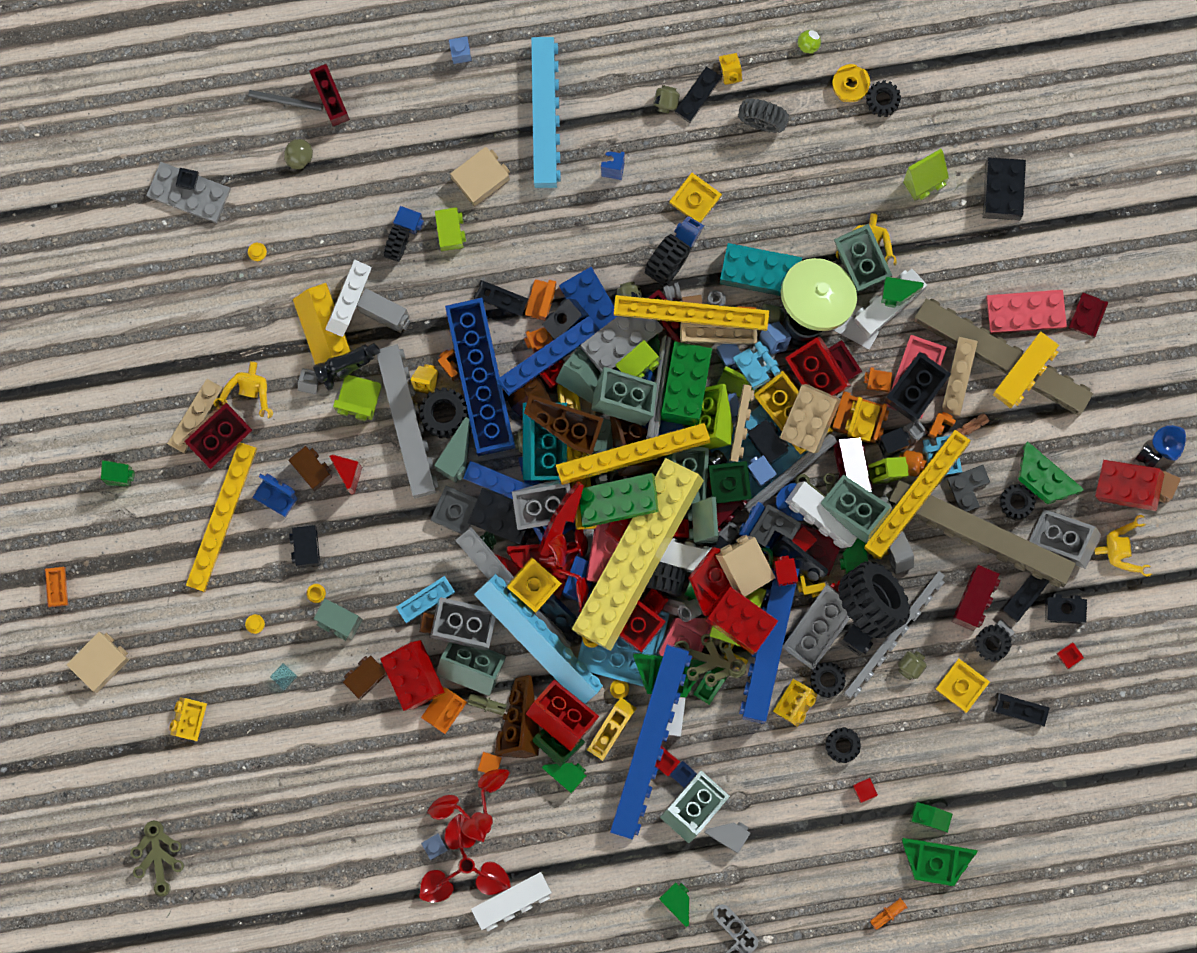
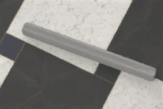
M663 336L661 339L659 351L661 361H659L660 365L657 367L655 378L657 392L654 417L649 421L647 439L656 437L659 434L672 346V338L668 336Z
M832 434L826 436L819 453L807 452L752 498V500L746 503L745 509L750 513L752 507L756 506L758 502L765 503L837 442Z

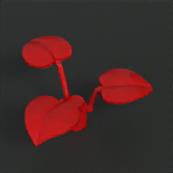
M585 529L575 530L577 546L574 549L567 550L565 536L560 534L548 543L553 553H549L548 556L540 555V565L543 568L553 569V572H559L577 579L576 591L580 607L579 612L582 611L589 598L586 578H581L580 575L559 569L558 567L565 565L566 554L579 551L581 557L586 555L588 538Z
M496 769L488 771L480 777L478 787L482 789L483 813L476 812L470 817L457 805L459 799L455 795H445L438 798L431 804L427 813L431 818L441 820L449 817L454 812V809H457L467 819L461 827L463 834L473 840L484 842L486 834L490 832L493 824L492 816L487 813L485 792L493 793L497 791L507 780L510 771Z
M461 814L456 815L449 822L444 838L446 845L450 849L460 848L463 859L458 863V870L448 877L440 870H431L424 875L419 898L423 901L441 902L449 898L453 892V885L448 880L460 872L468 874L474 871L479 874L476 878V886L481 893L486 895H494L511 888L509 877L499 864L485 862L481 866V871L475 868L474 861L471 858H467L463 847H472L476 840L463 834L461 827L467 819Z

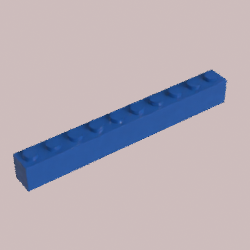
M670 644L666 645L610 833L632 840L634 835L638 836L641 824L638 821L640 816L644 817L647 808L643 804L646 797L650 798L653 787L649 786L651 779L655 780L658 768L655 767L657 760L661 761L664 749H660L662 741H667L669 731L666 728L668 722L672 723L675 715L672 708L673 704H678L681 695L677 691L679 685H684L686 674H683L685 666L689 667L692 658L689 655L690 650Z

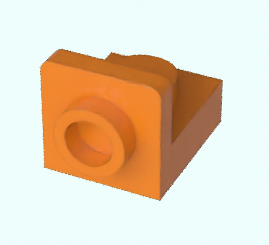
M545 327L532 332L527 331V337L524 338L527 348H531L533 353L553 341L551 334Z
M451 349L441 353L438 362L454 381L459 377L457 373L459 368L453 361L448 362L456 356L455 351Z
M870 367L869 372H865L864 383H867L866 389L889 392L892 372L874 370L873 367Z
M938 413L927 436L935 439L937 435L941 436L945 427L942 423L953 427L956 420L952 419L953 416L948 413Z

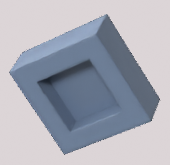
M439 833L421 843L430 860L448 851Z

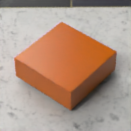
M483 752L478 771L486 773L499 769L502 757Z

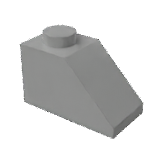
M741 822L708 828L704 832L737 854L750 835V832L747 831L749 827Z

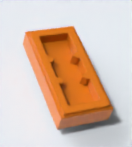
M46 568L48 607L67 606L66 568Z

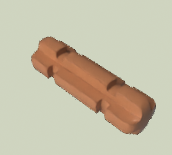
M983 413L977 419L974 418L956 431L964 436L969 435L979 429L981 425L987 424L989 419Z

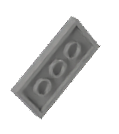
M160 162L146 196L217 224L231 191L230 187L198 176L195 191L176 187L179 168Z
M617 316L582 343L580 347L599 371L602 372L604 367L614 369L615 365L643 340L646 342L650 341L663 331L664 328L657 320Z
M829 585L824 587L782 647L812 670L815 669L850 620L847 611L842 606V600L839 598L840 593Z

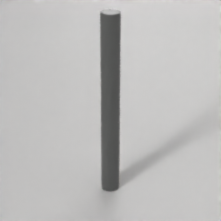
M249 90L248 97L316 111H322L323 104L254 90Z

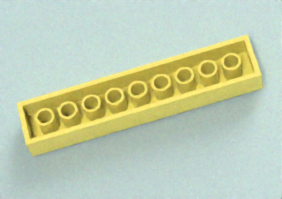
M665 458L655 476L659 512L632 518L572 628L573 631L609 651L612 650L704 481L698 473Z

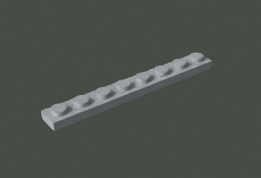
M472 527L455 540L488 579L496 574L508 585L514 578ZM540 609L536 613L533 611L539 619L545 622L547 628L559 637L566 647L569 648L571 646L566 637Z
M940 571L937 572L910 607V616L907 623L885 639L844 692V696L848 699L852 696L856 698L862 690L860 687L864 680L868 682L873 676L872 669L876 665L880 667L886 659L883 656L886 651L889 650L891 652L897 645L896 638L899 635L904 636L910 628L907 626L910 620L915 621L921 614L919 611L922 605L927 606L933 597L930 594L934 589L938 591L945 583L942 580L945 576Z

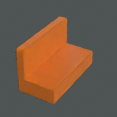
M537 279L534 280L525 312L526 316L546 321L557 287L556 281L549 280L544 282Z
M442 686L445 693L432 700L421 718L446 734L467 702Z

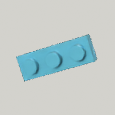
M443 576L396 606L407 624L437 605L440 597L448 598L455 591L446 577Z

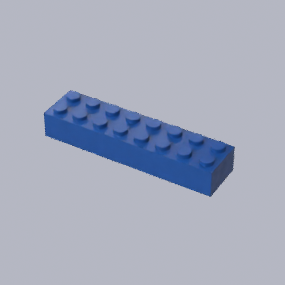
M483 298L446 305V313L477 455L479 457L515 449L503 389L497 382L500 375Z
M771 568L776 577L775 569ZM796 568L797 577H798L799 569ZM776 578L770 581L772 582L771 588L767 587L764 601L768 602L767 607L763 606L762 609L777 619L778 622L758 651L752 655L755 661L750 663L747 675L751 679L750 682H746L743 695H747L746 702L742 701L739 714H743L742 719L765 724L767 720L796 584L778 587Z

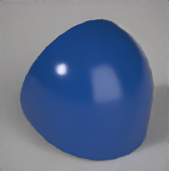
M1173 425L1159 429L1153 437V446L1156 451L1164 458L1173 461L1181 456L1186 443L1185 430Z

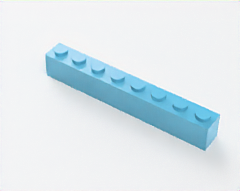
M531 37L534 187L557 188V182H561V171L557 170V163H560V152H557L556 145H560V134H556V127H560L559 115L556 116V109H559V97H555V91L559 90V79H555V72H559L558 61H555V54H558V43H554V37Z
M496 574L493 575L474 595L565 689L586 704L603 686L598 677L594 676L587 669L586 665L574 656L572 650L566 647L559 637L547 628L545 622L539 619L530 607L525 605L506 587L507 585L502 578Z

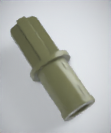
M470 694L468 699V705L485 710L484 712L490 711L501 716L504 715L507 704L490 700V697L487 699L474 694Z

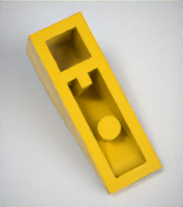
M424 364V367L418 366L410 380L414 390L426 394L435 392L434 389L436 388L439 372L432 365Z
M620 698L587 751L603 761L637 708L623 698Z

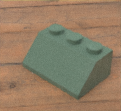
M604 367L593 393L591 410L645 426L654 417L657 383Z
M449 642L440 658L436 674L439 677L490 696L506 656L489 649L485 651Z

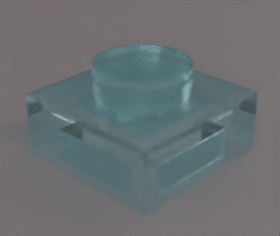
M284 663L270 676L284 691L298 677Z

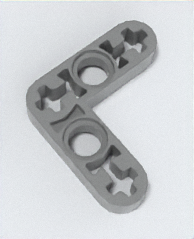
M723 904L716 906L713 911L714 918L736 941L726 953H730L733 950H737L740 953H752L758 946L757 937L728 906ZM719 908L721 910L725 908L727 910L725 914L729 918L731 915L734 916V919L729 921L727 926L723 924V922H726L723 917H717L719 914L717 910ZM733 922H738L741 925V931L737 934L732 933L730 930V925ZM745 929L748 931L745 934L746 937L749 939L754 938L753 947H745L746 941L743 938L740 941L737 939L738 936L743 934Z

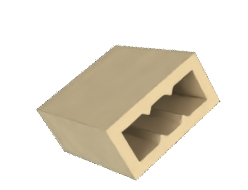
M484 147L450 173L451 179L474 207L510 180L509 169L505 164L501 165L497 161V154L492 149L489 151L487 147Z
M747 535L739 537L736 540L737 543L732 546L727 545L721 548V552L716 555L732 588L744 597L776 578L756 538Z
M98 632L66 664L95 693H98L130 660L126 656L128 652L121 646L117 648L112 643L114 639L107 632L105 634Z

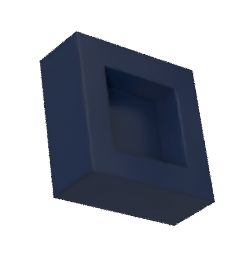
M684 761L670 774L683 788L697 775Z

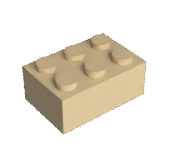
M803 384L780 439L814 454L819 453L841 399L810 385Z

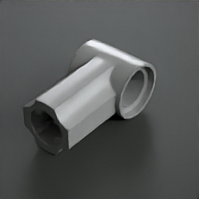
M668 596L669 600L663 607L664 611L679 616L684 622H688L702 614L697 599L688 601Z

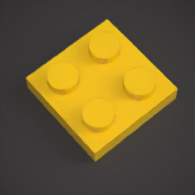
M691 173L669 201V204L687 217L689 216L702 223L722 197V194L697 175Z
M531 558L506 587L536 613L562 583L536 560Z
M958 658L935 690L967 713L990 681Z

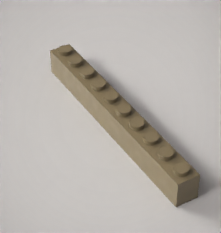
M926 298L913 322L957 346L959 337L977 340L975 357L1008 375L1024 354V351L1019 347H1011L1006 344L1007 341L1005 339L990 335V331L983 327L978 328L974 326L970 319L960 318L954 310L941 307L940 303L934 299L929 300ZM1047 365L1046 370L1041 376L1036 375L1033 379L1036 383L1031 388L1078 416L1083 413L1094 394L1090 392L1091 389L1089 387L1074 383L1073 378L1068 375H1060L1050 365Z
M900 480L898 481L889 500L892 509L895 508L911 485ZM932 495L928 497L912 518L916 521L920 519L926 522V525L932 529L939 528L943 530V533L953 538L956 536L966 545L971 546L973 544L979 547L978 550L985 554L992 553L1002 562L1006 563L1009 561L1014 564L1015 568L1021 571L1026 569L1032 572V576L1038 579L1045 578L1050 580L1049 583L1058 588L1060 586L1065 587L1076 563Z

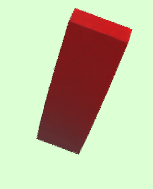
M577 481L555 510L544 532L538 550L541 555H549L550 547L548 543L557 535L563 534L566 521L574 523L584 487L582 482Z

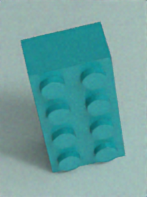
M727 243L720 284L781 296V286L786 274L795 264L802 261V257Z
M523 403V480H560L556 465L567 462V445L525 415L524 411L527 403ZM558 403L567 406V403Z

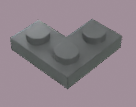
M984 465L947 478L958 508L969 512L980 507L973 489L990 483Z
M768 504L750 536L755 537L758 544L766 548L774 532L782 536L785 535L792 541L802 523Z

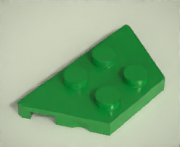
M1028 441L1024 444V453L1020 462L1021 470L1018 475V480L1047 505L1056 502V500H1064L1069 496L1081 494L1084 489Z
M633 653V658L646 693L652 694L663 656ZM691 658L689 667L685 666L683 674H686L684 685H679L677 691L681 693L680 697L686 698L697 681L688 679L687 670L691 667L703 665L705 662ZM691 672L689 675L695 676L696 672Z
M902 838V844L914 880L955 886L978 852V850Z

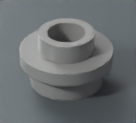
M712 291L708 295L707 303L709 305L724 306L726 297L720 291Z

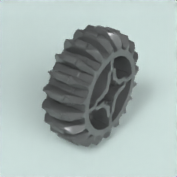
M751 98L743 100L739 107V119L746 125H750V127L769 133H780L787 127L789 114L782 107L777 106V104Z

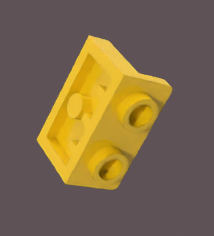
M861 397L858 398L857 402H853L851 413L854 414L852 420L848 419L845 430L848 431L847 437L861 438V441L870 443L881 406L862 401Z
M792 679L773 712L798 727L805 720L809 708L815 704L817 694L811 688Z
M180 697L179 701L175 704L174 711L176 714L174 720L170 723V735L198 741L207 703Z

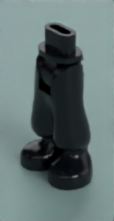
M375 343L369 346L365 344L344 355L329 358L324 363H318L313 366V369L320 383H324L326 389L330 391L334 388L333 379L335 376L339 379L347 377L352 372L368 364L370 360L374 359L375 355L381 352Z

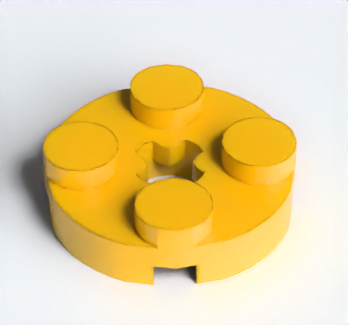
M847 64L840 67L832 81L833 91L842 102H857L867 95L870 86V77L867 71L857 67L855 64ZM848 79L856 81L854 87L851 88L850 86L846 85L848 83Z

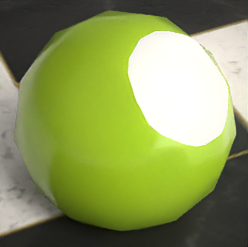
M806 30L798 37V47L802 52L814 53L821 46V38L817 32Z

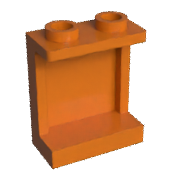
M843 391L832 429L848 435L845 427L848 419L852 420L854 413H851L853 402L858 401V397ZM862 399V401L881 406L870 442L876 443L877 438L879 439L883 435L884 428H881L883 421H887L890 410L886 409L888 404L884 403L881 405Z

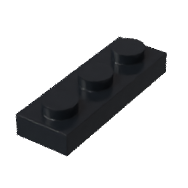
M706 66L675 110V114L691 123L722 79V76Z
M785 535L771 548V551L779 557L789 556V559L794 558L795 566L799 569V573L804 575L814 585L820 582L829 571Z
M1031 574L1002 611L1018 622L1049 584L1050 580L1045 578L1038 579Z

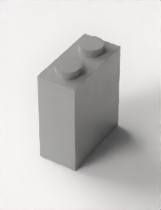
M365 289L357 304L360 313L399 333L403 329H407L410 319L406 308Z

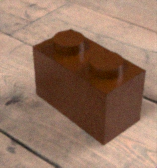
M305 446L288 461L315 492L332 478L329 474L332 470L325 462L322 464L317 459L319 455L313 448L309 450Z
M371 655L362 658L358 663L359 667L355 671L350 670L344 676L345 680L343 683L359 700L366 696L387 675L385 669Z

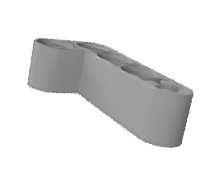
M886 495L878 497L891 506ZM902 531L887 550L890 565L895 574L914 568L913 551Z

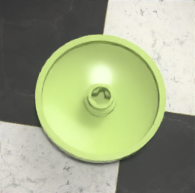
M812 258L798 262L788 271L781 286V298L788 314L797 323L812 330L829 331L842 326L850 318L856 307L857 292L851 277L840 266L825 259Z

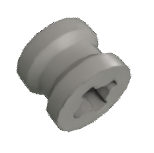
M678 282L672 286H663L664 295L667 300L682 301Z

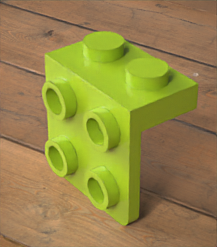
M348 375L344 378L339 398L334 401L333 407L337 414L348 416V414L354 415L356 419L362 421L372 420L382 386L379 382Z

